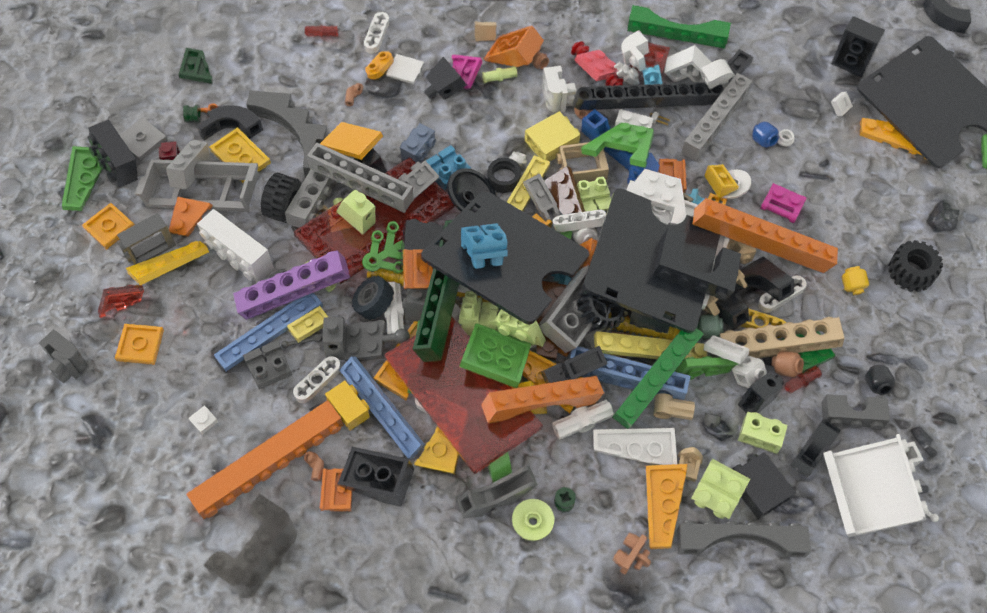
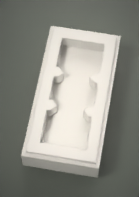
M712 336L704 344V351L739 364L749 355L748 348L717 336Z

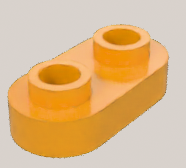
M380 52L365 69L369 79L380 78L393 64L394 59L390 52Z

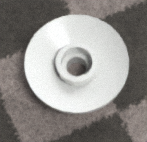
M743 170L728 171L739 188L723 196V198L734 199L744 195L751 187L750 175Z

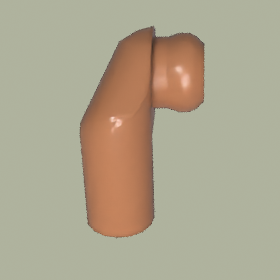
M356 83L347 89L345 105L353 106L354 98L363 91L362 84Z

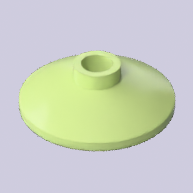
M528 499L518 504L512 515V524L517 534L522 538L531 541L541 540L552 531L554 514L545 502L538 499ZM535 519L537 523L535 525H531L529 523V520Z

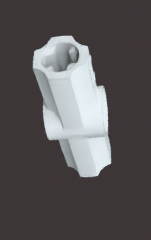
M388 282L393 287L394 298L384 315L385 320H387V334H394L398 329H404L403 319H405L404 308H402L400 284Z
M607 400L588 408L586 406L577 408L571 415L552 422L554 433L560 440L577 432H587L594 428L596 424L612 418L614 415L613 408Z

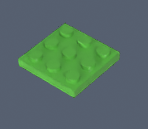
M475 323L459 367L518 388L531 343L510 335H502L499 331Z

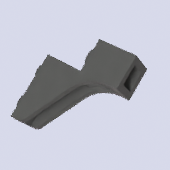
M526 466L492 484L477 489H469L457 498L456 501L463 518L482 517L493 507L514 504L538 484L530 466Z

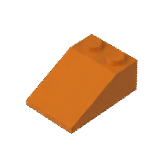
M531 25L499 36L484 57V60L514 67L527 66L533 61L534 55L541 49L540 46L544 40Z

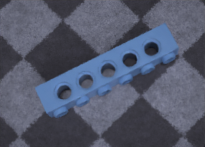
M577 346L576 349L572 350L570 358L590 349ZM604 354L608 364L582 377L597 376L601 382L634 390L652 366ZM673 372L657 394L665 393L671 395L673 399L684 400L691 376Z

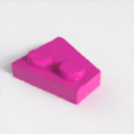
M452 54V67L466 82L467 85L464 88L471 89L483 63L482 59Z

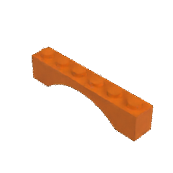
M591 376L490 392L481 406L487 422L492 423L507 420L524 412L546 406L571 405L579 408L595 405L604 394L598 377Z

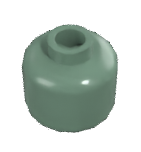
M711 314L701 315L697 325V329L704 333L701 338L703 340H708L712 336L720 338V334L724 333L723 318Z

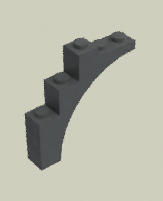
M250 90L246 103L247 109L259 117H264L282 125L301 144L304 153L303 170L306 178L311 170L309 169L307 155L316 143L320 144L330 134L327 131V126L313 124V118L310 117L309 110L295 108V101H292L291 94Z

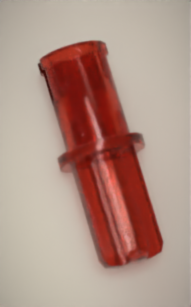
M321 24L320 26H305L304 29L306 36H321V38L323 36L338 37V26H323Z
M814 366L804 373L801 372L797 377L784 384L785 390L793 393L803 386H809L810 382L822 376L820 368Z

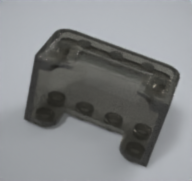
M260 493L251 504L250 511L257 520L262 522V525L239 555L234 559L225 552H216L203 565L215 580L241 598H250L258 591L297 538V530L289 514Z

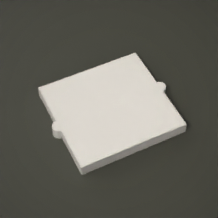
M396 54L386 77L414 84L418 75H421L420 71L424 62Z

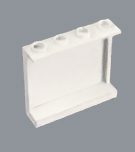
M896 434L897 438L837 453L832 451L823 453L848 537L926 520L925 514L929 513L925 500L920 501L918 493H921L922 489L919 480L913 479L912 472H916L912 459L907 460L905 452L909 451L906 439L901 440L899 434Z

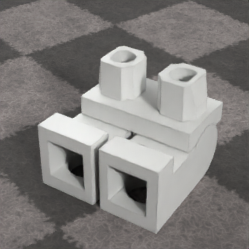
M561 66L546 67L543 71L542 91L546 107L551 112H558L559 110L560 112H566V106H573L574 95H576L575 83L566 84L565 79H561Z

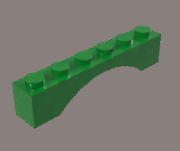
M632 5L627 31L634 33L640 31L641 34L725 49L731 23L712 20L702 24H679L658 16L647 7Z
M697 328L692 333L680 331L612 418L626 429H629L704 333Z

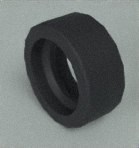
M498 158L489 165L487 179L495 191L501 193L512 192L521 179V168L513 159ZM501 169H507L512 171L515 177L510 181L504 182L497 180L494 177V173Z

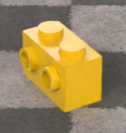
M343 381L325 393V396L341 417L342 422L351 431L370 418L368 413L370 408L364 399L360 400L358 398V392L352 384L349 386L346 381Z

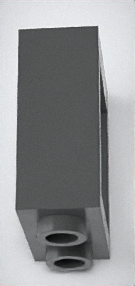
M159 213L117 234L121 241L118 243L127 261H133L134 265L154 258L176 246L166 223ZM158 232L160 233L132 249L130 248Z

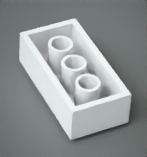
M216 210L210 211L197 223L200 229L199 234L204 239L203 243L207 248L215 250L222 260H228L235 270L238 271L240 269L248 280H254L257 283L274 269L268 249Z

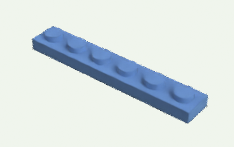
M314 293L296 299L215 353L216 360L227 372L244 360V354L258 348L261 349L262 346H265L288 330L287 325L317 307H323L322 302Z
M351 356L339 371L350 385L352 384L355 387L360 398L366 401L371 412L406 457L412 459L424 447V442L356 357Z

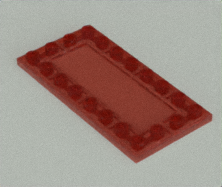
M409 157L385 174L398 179L404 173L408 175L412 171L410 168L416 163ZM434 182L412 201L405 213L365 195L375 206L376 222L364 234H361L337 213V209L342 202L340 201L295 230L294 236L316 259L325 256L331 251L338 250L345 257L351 278L364 269L362 260L366 254L370 253L372 245L371 235L374 231L379 230L383 233V239L379 243L378 248L379 254L385 248L387 238L386 227L389 222L394 221L399 225V229L395 233L394 245L402 240L403 226L406 220L416 219L422 223L434 222L455 206L450 200L449 195ZM389 226L391 230H396L394 226ZM374 235L376 239H380L379 235ZM370 259L369 262L372 264L375 260ZM345 279V280H343V281H340L339 284L341 285L342 283H344V282L347 281L348 279Z
M453 316L451 317L441 361L423 362L413 350L416 335L384 354L385 359L474 475L543 428L542 423L531 410L507 420L487 422L481 406L490 392L509 390L512 387L459 367L470 337Z

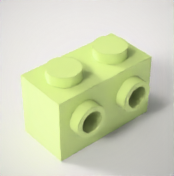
M747 412L742 423L738 441L778 454L783 445L788 425L783 424L777 419L765 418L756 412Z

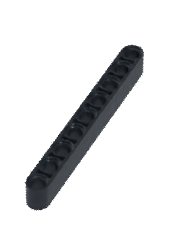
M706 82L581 87L577 90L574 97L573 106L578 110L713 105L724 91V88L719 84L709 89Z

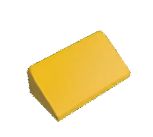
M723 164L707 166L705 178L719 198L739 188Z

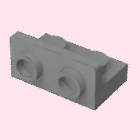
M426 160L422 163L418 161L410 168L412 171L408 175L404 173L398 178V180L413 186L414 199L439 178V175Z

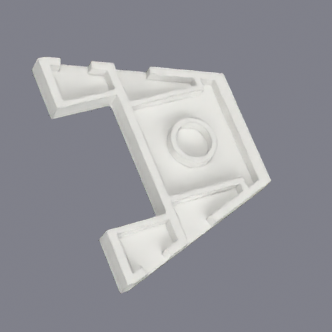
M644 169L628 190L652 200V206L673 211L670 225L681 223L687 215L682 183L679 178Z

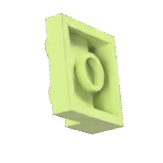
M502 309L494 320L498 331L502 335H510L531 343V345L543 346L546 341L537 321L533 324H525Z
M712 459L691 499L695 500L694 503L698 507H708L713 510L714 515L718 518L724 519L726 517L730 519L750 479Z

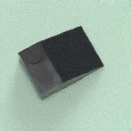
M352 447L338 485L382 503L402 507L415 469L407 458Z

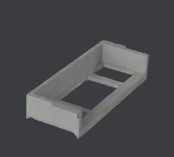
M151 160L145 177L140 178L135 195L140 196L146 208H175L177 197L180 196L182 190L181 188H175L171 199L153 198L160 177H168L166 168L173 160ZM198 161L194 168L195 178L225 179L226 182L220 201H197L211 203L213 206L210 210L250 212V201L257 178L260 176L257 171L258 164ZM233 180H245L239 198L240 201H227Z

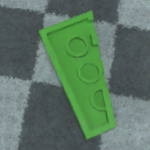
M72 146L62 200L63 210L82 211L102 171L98 158L92 156L89 147Z

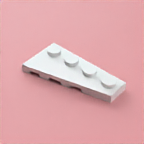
M675 428L593 430L594 452L652 465L677 464Z

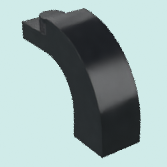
M926 0L924 3L927 16L936 25L951 32L966 33L971 24V12L969 9L955 8L945 0Z
M234 105L221 106L208 111L209 118L197 125L200 137L204 141L226 128L236 129L238 127L249 139L263 131L261 119L254 112Z
M823 419L790 466L808 478L823 457V453L828 450L841 430L826 419Z

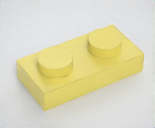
M319 306L287 325V328L299 343L322 329L323 320L328 316Z

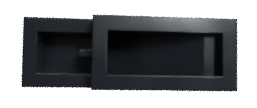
M597 346L541 371V374L546 384L576 379L608 363L600 346Z

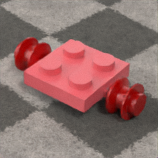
M583 41L573 44L571 54L576 55L574 61L595 81L606 79L605 86L623 85L624 80L622 78L618 79L619 76L616 74L618 72L614 68L616 64L603 51L595 50L589 52V47L584 46Z

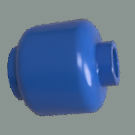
M764 121L753 128L752 138L764 148L772 147L779 140V131L772 124Z

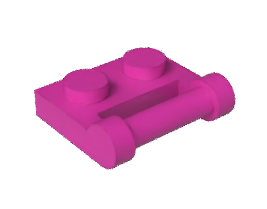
M773 183L760 209L764 211L769 210L789 219V222L795 223L807 197Z

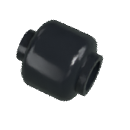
M874 365L869 368L865 375V380L873 393L885 395L893 390L895 378L887 366Z

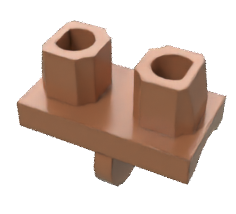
M630 532L628 533L623 544L632 549L631 553L628 555L619 549L613 557V561L621 567L620 572L626 575L634 560L637 562L634 566L636 570H640L642 566L649 567L651 565V561L647 558L650 552L645 549L642 554L639 553L648 537L643 534L641 537H638Z

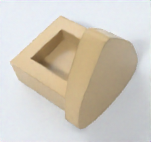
M475 22L476 42L496 41V22Z
M689 447L678 453V464H688L685 479L695 482L700 464L703 462V456L697 448Z

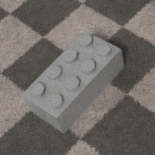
M589 265L576 272L538 324L542 333L565 353L576 349L592 326L591 323L585 324L587 319L585 317L581 318L583 312L577 310L581 306V304L577 303V300L580 298L578 294L582 291L581 288L584 284Z

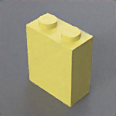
M560 111L525 130V142L538 157L547 161H552L556 158L560 146L579 144L580 141L579 130L574 128L569 119L563 116Z

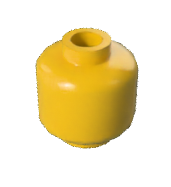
M860 266L845 269V273L841 276L844 290L852 292L853 295L865 293L864 289L870 285L866 270L860 269Z

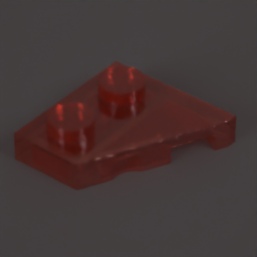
M128 285L103 289L98 308L99 317L106 316L105 312L113 308L119 311L129 305L141 302L144 292L143 286Z

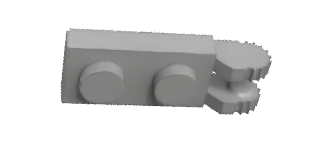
M540 174L523 182L540 215L542 214L543 220L547 221L550 219L552 221L547 212L549 210L552 211L554 218L561 215L556 201Z

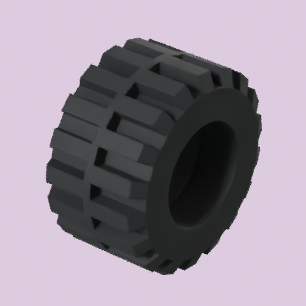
M274 173L267 181L262 193V215L287 223L285 212L299 190L301 181L285 174Z
M914 240L912 243L907 241L899 246L888 264V272L891 273L890 278L895 280L894 283L896 285H901L900 288H907L910 292H913V290L916 292H921L922 289L927 290L942 271V257L938 256L939 252L934 250L932 245H926V242L922 241L919 243L918 240ZM909 262L915 263V264L918 265L922 270H918V269L913 268V267L909 264Z

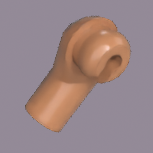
M309 451L305 453L304 460L313 469L311 480L321 481L324 461L318 454Z

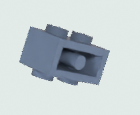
M421 123L416 128H413L407 140H404L400 145L401 160L412 166L418 161L421 162L436 143L435 130Z

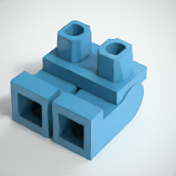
M452 145L440 151L438 155L436 154L426 160L439 175V178L434 183L443 191L447 189L448 180L455 171L462 168L471 169L465 159L460 154L457 155Z
M497 223L480 225V227L461 228V246L463 249L467 248L472 265L476 269L483 268L485 266V259L490 258V263L493 266L503 265L504 256H508L507 238Z

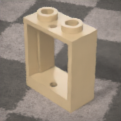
M587 143L560 146L559 153L556 154L557 164L561 165L560 170L567 166L566 159L589 156L582 154L581 147ZM604 148L594 157L597 169L573 172L576 184L582 180L588 182L595 181L598 177H604L607 180L609 168Z

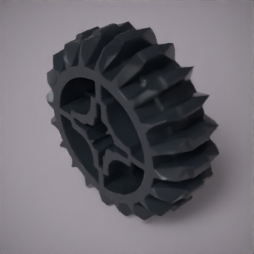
M582 286V291L578 294L580 298L577 300V303L581 304V306L577 310L583 312L581 318L585 317L587 319L585 324L591 323L592 328L598 327L599 331H609L624 322V317L629 314L626 308L597 296L593 298V295L587 293ZM606 290L605 294L615 298L617 296L616 293ZM612 309L613 314L610 318H608V314H610V310Z

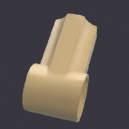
M665 393L655 395L653 411L655 417L660 419H669L671 417L687 420L693 419L695 402L673 399L671 395Z

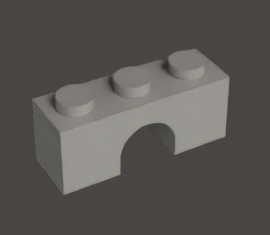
M191 140L167 166L166 170L170 187L189 188L195 180L194 168L198 161L211 162L208 143Z

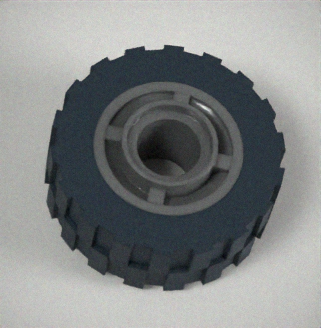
M380 276L367 278L354 292L352 298L354 311L368 320L380 317L387 311L391 301H393V287Z

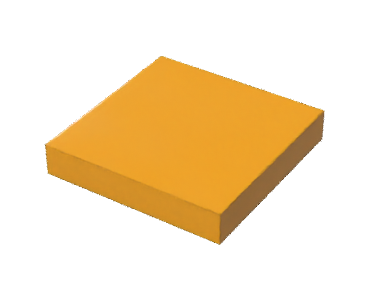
M109 203L82 224V227L107 250L120 240L117 234L135 224L117 207Z
M124 323L115 360L155 365L164 332L163 327Z

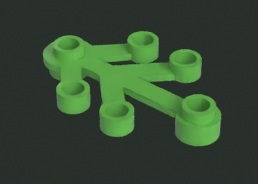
M391 221L386 227L387 238L385 248L379 254L378 248L379 243L383 239V233L379 230L372 233L370 253L366 254L362 260L366 270L374 272L381 268L393 271L396 274L403 272V270L396 269V265L400 266V261L395 262V264L383 261L388 257L400 260L401 252L399 250H401L402 240L393 245L395 233L399 229V225L396 222ZM389 226H394L396 230H391ZM374 235H379L380 239H376ZM374 259L376 263L371 264L369 260Z

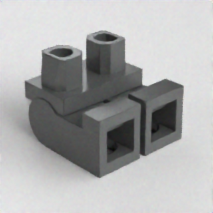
M53 329L39 342L40 346L53 360L47 367L62 383H65L71 376L77 380L81 376L79 373L86 369L87 363L80 352L56 330Z
M278 340L262 346L267 362H265L260 348L243 355L259 390L292 376Z

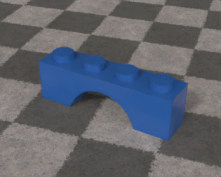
M595 109L582 119L581 132L591 140L611 129L608 119ZM604 147L606 153L629 171L631 166L630 157L634 153Z

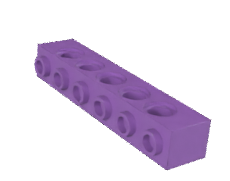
M338 250L331 251L325 256L312 259L301 266H295L284 273H278L272 278L261 280L255 285L240 289V291L233 293L237 313L248 320L350 278L345 257Z

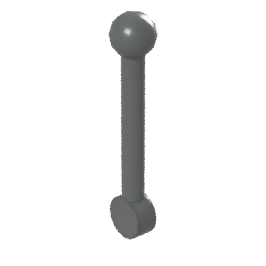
M315 334L314 337L306 338L299 343L297 341H283L281 347L286 349L291 345L311 341L320 342L322 338L320 334Z

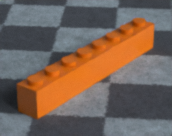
M705 198L694 208L693 225L821 273H825L837 264V247Z
M327 400L186 493V495L203 520L210 518L223 506L232 504L241 494L250 492L254 485L260 481L269 479L272 473L278 469L281 470L287 467L290 461L296 457H302L312 446H318L324 441V438L339 432L341 427L344 426L342 419Z

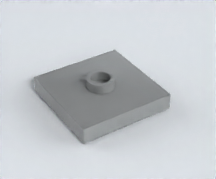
M143 117L120 135L132 154L140 161L167 140V137Z

